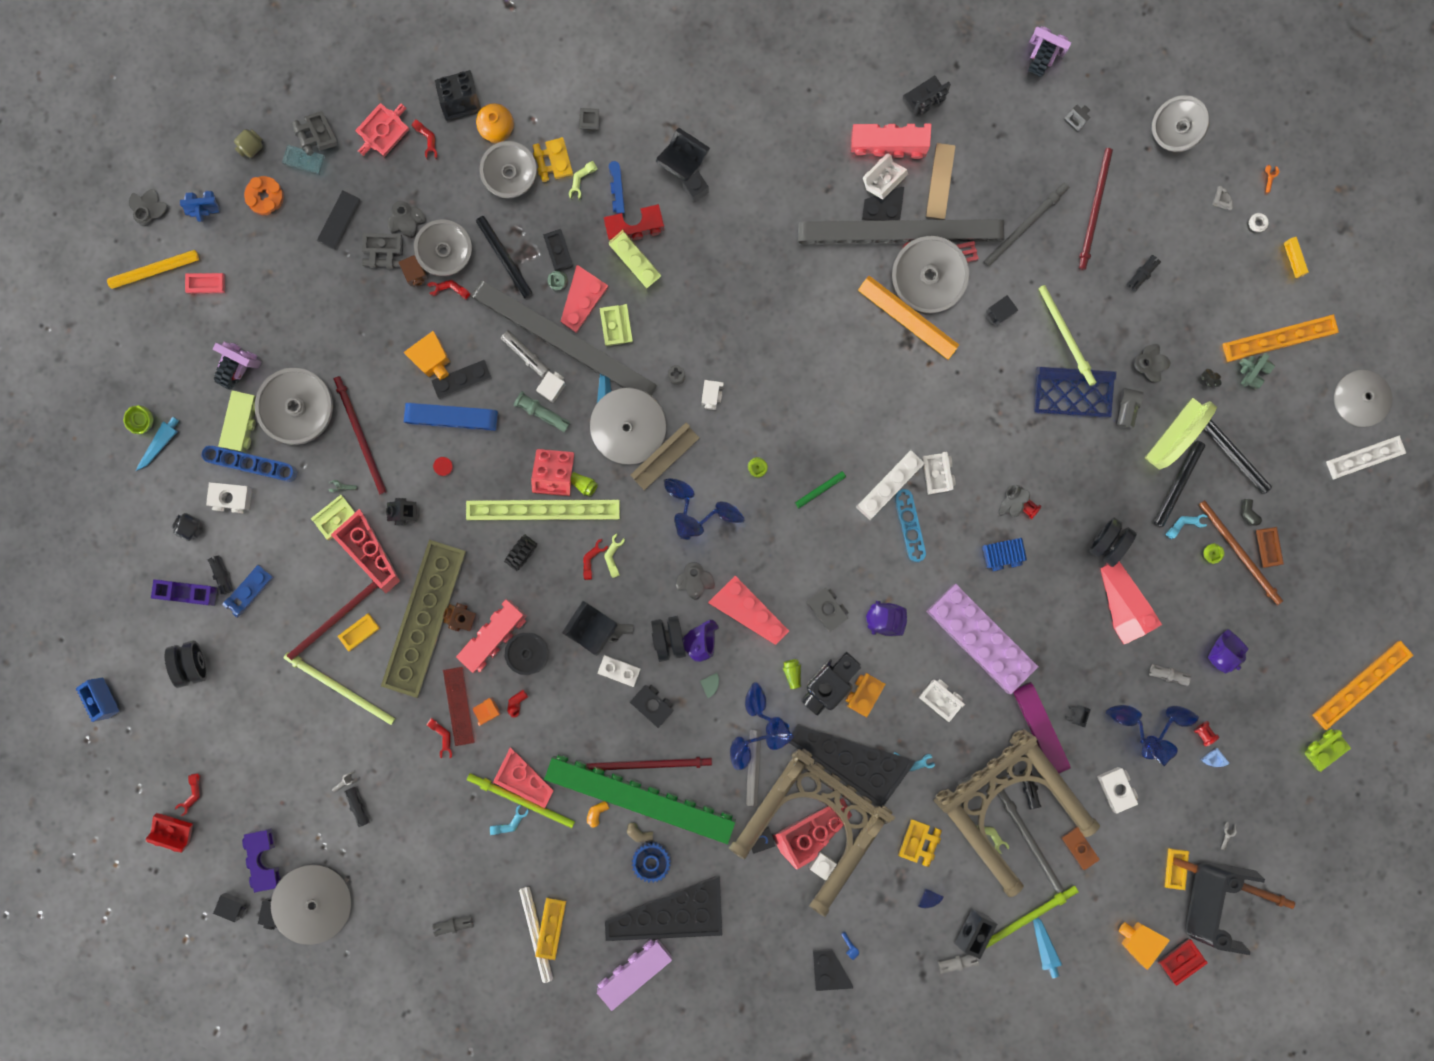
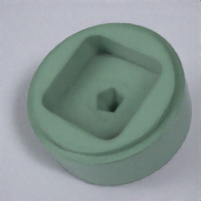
M557 270L549 274L548 285L553 290H561L566 287L568 279L564 272Z

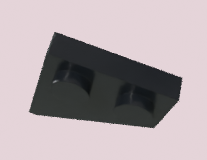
M904 187L893 189L884 199L878 196L865 199L862 220H900Z
M832 949L813 950L816 991L853 989L852 982Z

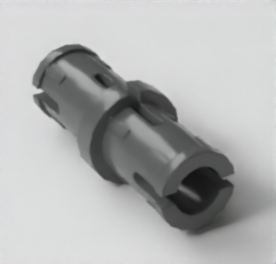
M469 915L459 919L450 918L447 922L433 924V930L441 928V930L433 932L434 936L437 937L450 932L454 934L458 930L473 928V922L465 923L473 920L472 916Z

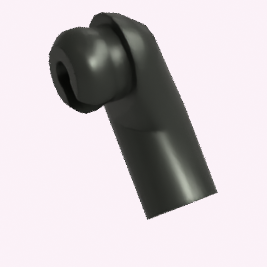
M1243 499L1242 517L1252 526L1260 525L1262 518L1252 510L1253 500Z

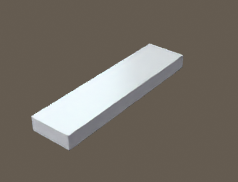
M1399 435L1326 461L1332 479H1336L1406 454V450Z

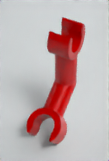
M415 119L412 123V128L427 137L426 159L428 160L429 152H434L435 159H437L435 134Z
M454 280L441 283L430 282L427 284L428 287L436 286V290L430 292L432 296L448 288H452L466 300L471 295L468 290Z
M599 539L595 547L583 557L584 580H592L591 559L598 553L605 552L608 549V546L604 549L598 547L603 539Z
M431 718L426 725L442 736L440 758L443 757V751L445 750L449 751V757L451 758L453 751L450 748V732Z
M199 773L188 775L192 795L184 803H180L175 807V810L180 806L185 808V812L181 816L186 815L190 807L200 798Z

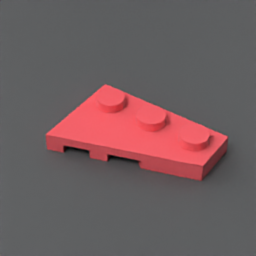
M577 265L560 322L577 333L609 286Z
M510 747L493 783L546 808L554 790Z

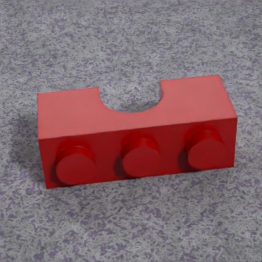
M659 204L640 208L642 219L637 225L633 226L625 223L622 213L603 217L609 241L622 230L632 240L642 239L644 235L648 234L651 236L661 234V231H664L665 228Z

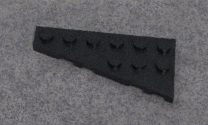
M797 725L787 739V742L801 751L805 749L811 753V758L815 762L821 764L829 772L838 776L846 784L852 786L860 794L869 798L881 808L886 804L916 762L913 759L801 725Z
M720 876L605 920L606 941L722 936Z

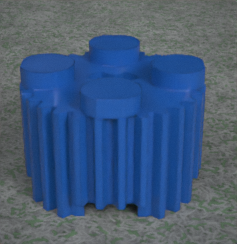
M655 841L649 842V844L647 842L644 845L641 844L635 851L632 859V866H634L632 870L635 871L634 874H637V878L640 877V880L644 879V882L648 880V883L650 881L653 883L654 881L658 882L665 878L671 866L669 850H666L663 844ZM648 858L655 859L656 865H648Z

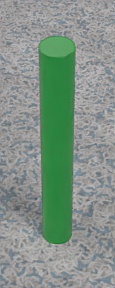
M841 471L796 501V506L798 509L846 478V475Z

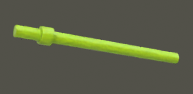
M471 773L467 777V781L480 786V789L494 792L567 827L572 828L575 821L543 808L491 783L492 781L487 778L482 779Z
M1076 886L1063 893L1060 892L1054 895L1055 898L994 934L986 949L1057 905L1065 904L1067 899L1079 893Z

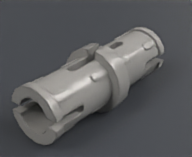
M1152 664L1150 668V676L1164 679L1168 683L1174 682L1188 686L1190 683V674L1178 672L1171 667L1164 668Z
M957 955L953 959L938 961L940 972L943 974L955 970L963 971V968L976 965L979 966L978 958L971 955L962 957Z

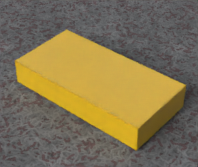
M1297 236L1290 238L1284 243L1295 278H1299L1309 273Z
M368 613L337 637L348 652H350L381 628L370 613Z
M1169 848L1165 888L1185 890L1187 870L1172 863L1174 857L1188 862L1189 851Z

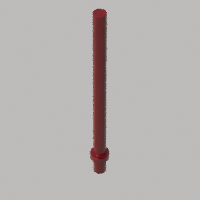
M1111 148L1105 149L1083 251L1079 255L1081 258L1079 269L1086 270L1088 260L1091 259L1090 250L1113 153Z
M341 376L333 378L337 387L336 392L341 397L379 495L384 494L387 491L347 394V386H344Z
M372 580L371 584L288 653L287 657L291 661L375 589H380V587Z
M699 756L696 759L586 763V768L592 770L594 767L603 770L693 766L701 768V766H712V758H700Z

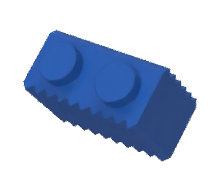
M1022 538L982 546L987 569L992 568L993 571L1004 569L1003 565L1011 564V567L1022 566V561L1027 560Z
M103 677L89 679L76 688L77 694H79L81 701H83L82 704H84V708H86L87 714L91 718V722L109 719L119 712L117 704Z

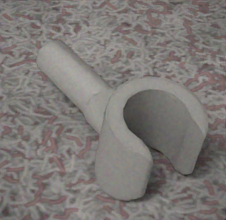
M354 772L347 773L343 776V781L332 788V791L336 792L345 785L356 783L358 778L352 780L351 774Z
M1229 822L1225 824L1226 835L1221 846L1222 850H1226L1230 838L1237 834L1236 824L1232 830L1228 829Z

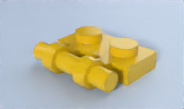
M563 137L546 141L547 149L541 150L539 143L532 145L534 150L532 154L537 161V172L541 176L542 182L549 181L548 174L554 173L555 180L573 175ZM545 157H549L550 166H545Z
M911 819L898 856L916 863L919 856L924 857L922 865L929 867L931 861L935 858L936 846L940 844L942 830L935 828L933 835L929 834V825ZM925 839L930 841L927 851L922 850Z

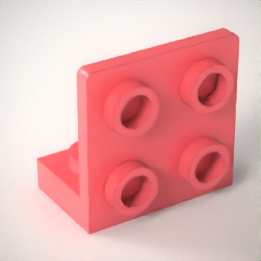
M537 449L531 478L532 493L570 496L574 452Z

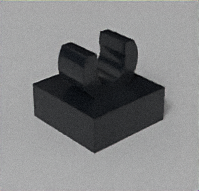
M1077 705V707L1069 706L1070 709L1075 711V715L1073 717L1066 716V718L1072 721L1073 724L1085 728L1091 709L1081 705Z

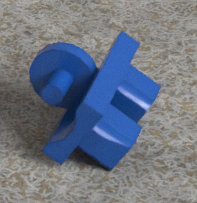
M205 191L203 198H198L193 192L186 193L184 200H180V206L183 207L185 215L196 217L198 222H202L204 216H208L210 213L220 212V207L216 202L213 191Z

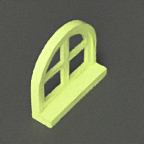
M1192 398L1150 450L1145 459L1159 470L1171 465L1202 432L1214 415L1217 406L1211 401L1202 405Z

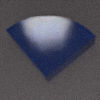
M925 888L918 907L925 909L934 907L943 900L944 896Z

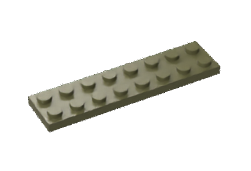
M428 541L381 687L419 698L444 622L443 614L445 609L449 607L467 551L436 541Z

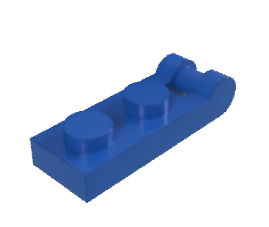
M612 161L609 164L610 175L613 176L614 182H610L611 194H615L616 201H612L613 213H622V216L625 217L621 169L618 162Z
M257 565L222 605L226 609L229 608L233 611L232 614L238 618L274 577L261 565ZM237 599L242 602L239 606L234 603Z

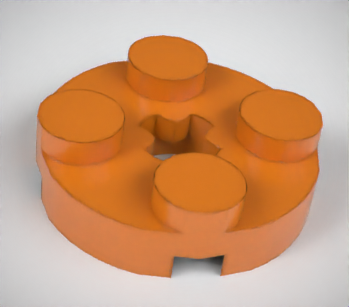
M260 176L250 180V183L246 186L244 198L245 203L252 211L260 215H269L281 207L284 193L281 186L273 178ZM266 191V194L269 195L268 198L261 200L260 194Z

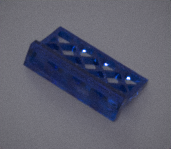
M1037 367L1034 412L1111 417L1114 380L1116 379L1117 372L1091 370L1098 383L1092 385V388L1083 394L1077 386L1087 380L1084 374L1080 373L1079 369ZM1042 379H1049L1054 384L1047 392L1041 387ZM1063 380H1068L1073 385L1066 393L1058 386ZM1102 382L1109 383V391L1104 395L1096 388ZM1056 387L1062 396L1054 402L1048 393ZM1074 389L1081 395L1075 403L1067 396ZM1093 390L1101 397L1094 404L1086 397ZM1046 396L1052 405L1047 409H1039L1040 400ZM1065 397L1071 406L1066 410H1061L1057 403ZM1082 399H1085L1090 405L1085 412H1081L1075 406ZM1102 400L1107 404V413H1100L1095 408Z

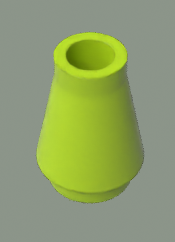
M576 472L571 474V483L584 496H592L598 487L595 479Z
M793 659L783 662L784 666L782 668L790 689L800 688L801 664H799V660Z

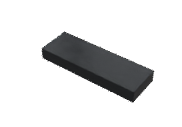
M342 190L317 239L318 242L334 250L336 249L360 202V198Z

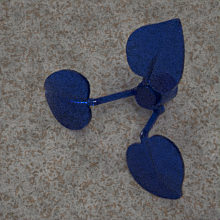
M673 478L664 479L665 489L671 496L677 499H685L684 512L677 513L674 517L677 534L680 536V539L689 540L692 536L702 535L704 532L702 524L716 513H718L722 520L727 522L742 523L745 521L743 515L735 506L723 501L717 502L715 505L716 509L711 511L700 522L696 521L695 518L687 515L689 498H693L695 495L693 489L684 481Z
M754 682L747 692L745 707L750 716L758 714L759 717L769 721L766 726L767 735L744 741L743 737H737L732 742L730 759L736 771L745 769L751 761V750L748 744L766 739V743L771 750H778L794 738L789 731L787 722H784L780 717L770 718L762 714V711L766 708V697L757 682Z
M1118 705L1109 708L1105 713L1124 726H1135L1138 724L1141 736L1140 743L1143 744L1141 755L1146 759H1156L1163 766L1174 758L1178 752L1177 747L1173 743L1162 740L1171 723L1175 722L1181 727H1188L1194 725L1199 719L1198 715L1187 708L1171 706L1166 710V716L1171 719L1168 720L1160 737L1148 736L1145 739L1143 723L1139 720L1142 718V713L1136 708Z

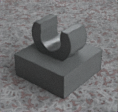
M1076 105L1065 119L1079 131L1091 118L1087 114L1090 109L1086 105L1082 108Z
M580 108L579 128L598 130L599 109Z

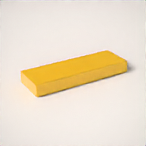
M546 898L535 957L550 960L556 959L566 901Z

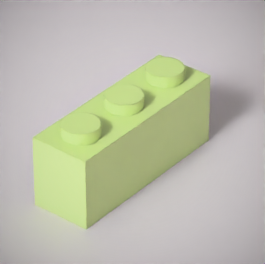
M624 230L608 242L611 248L646 288L661 277L660 272Z
M237 391L231 392L219 447L246 453V450L250 448V434L256 424L254 420L256 396Z

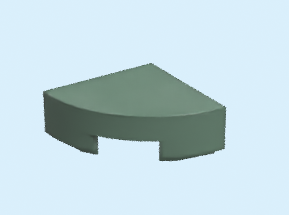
M718 673L700 680L707 698L711 697L718 688Z

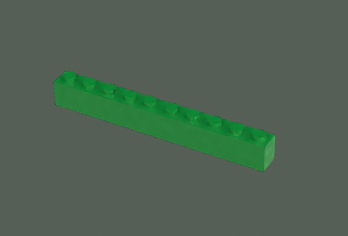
M558 754L551 758L544 778L546 781L725 844L729 843L736 819H733V815L722 812V814L714 812L715 809L704 805L702 808L696 806V802L685 799V801H682L675 794L667 793L665 795L659 793L660 790L655 787H642V783L638 781H625L623 776L612 773V776L605 774V770L594 767L593 770L586 768V763L568 761L569 758L564 755Z

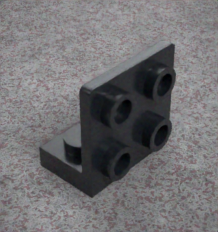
M471 70L435 80L439 104L446 121L481 110Z
M934 75L904 94L903 99L915 116L919 113L923 115L931 109L930 106L936 103L938 105L946 100L951 84L948 81L941 85Z

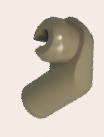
M636 823L628 824L627 834L634 841L653 842V832H641Z

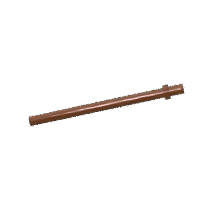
M1205 500L1198 505L1265 589L1266 595L1271 597L1276 605L1282 603L1283 600L1278 595L1276 587L1273 588L1208 503Z
M1176 857L1173 858V865L1196 873L1198 865ZM1244 883L1242 890L1275 902L1280 907L1285 906L1291 909L1295 907V902L1286 899L1284 895L1280 894L1278 896Z

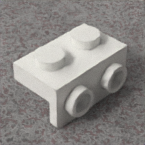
M887 153L865 174L863 180L867 191L884 199L908 175L907 169L893 162L892 156Z
M948 452L923 456L922 461L925 463L923 467L928 495L952 491L956 482L954 475H951L952 458L948 456Z
M939 679L938 682L932 680L918 698L947 722H950L960 708L964 707L963 698L956 692L953 694L947 690L949 686Z

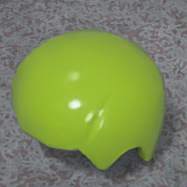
M136 405L128 408L124 414L123 421L125 427L133 434H143L152 427L154 419L152 412L148 408Z

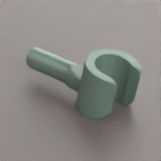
M338 480L329 482L336 485V489H328L331 493L340 489L356 490V485L341 484Z

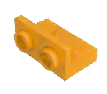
M864 673V675H859L855 682L857 688L854 692L850 691L845 701L848 702L847 707L867 718L886 684L870 674Z

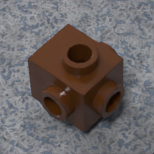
M457 603L454 606L449 604V607L444 611L443 619L444 623L448 624V628L459 632L460 629L470 631L476 613L467 610L468 606Z

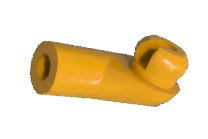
M606 801L590 808L587 823L591 827H597L600 823V813L610 809Z

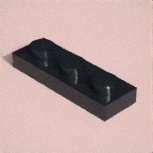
M482 360L451 372L442 380L436 378L431 380L438 399L492 379L486 361Z

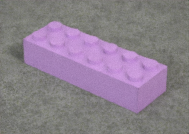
M953 584L926 611L1007 694H1012L1038 668L957 584Z

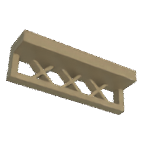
M686 422L631 474V477L645 491L700 438Z

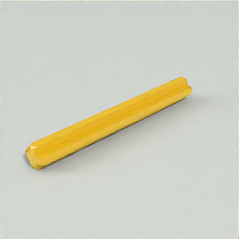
M191 250L107 279V283L113 289L198 261L199 255L196 250Z

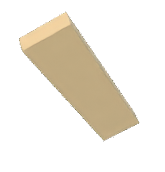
M936 144L926 218L945 220L955 145Z

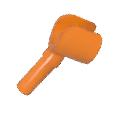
M1267 165L1265 168V172L1268 174L1265 192L1270 193L1274 177L1279 174L1277 166H1275L1272 173H1270V165Z

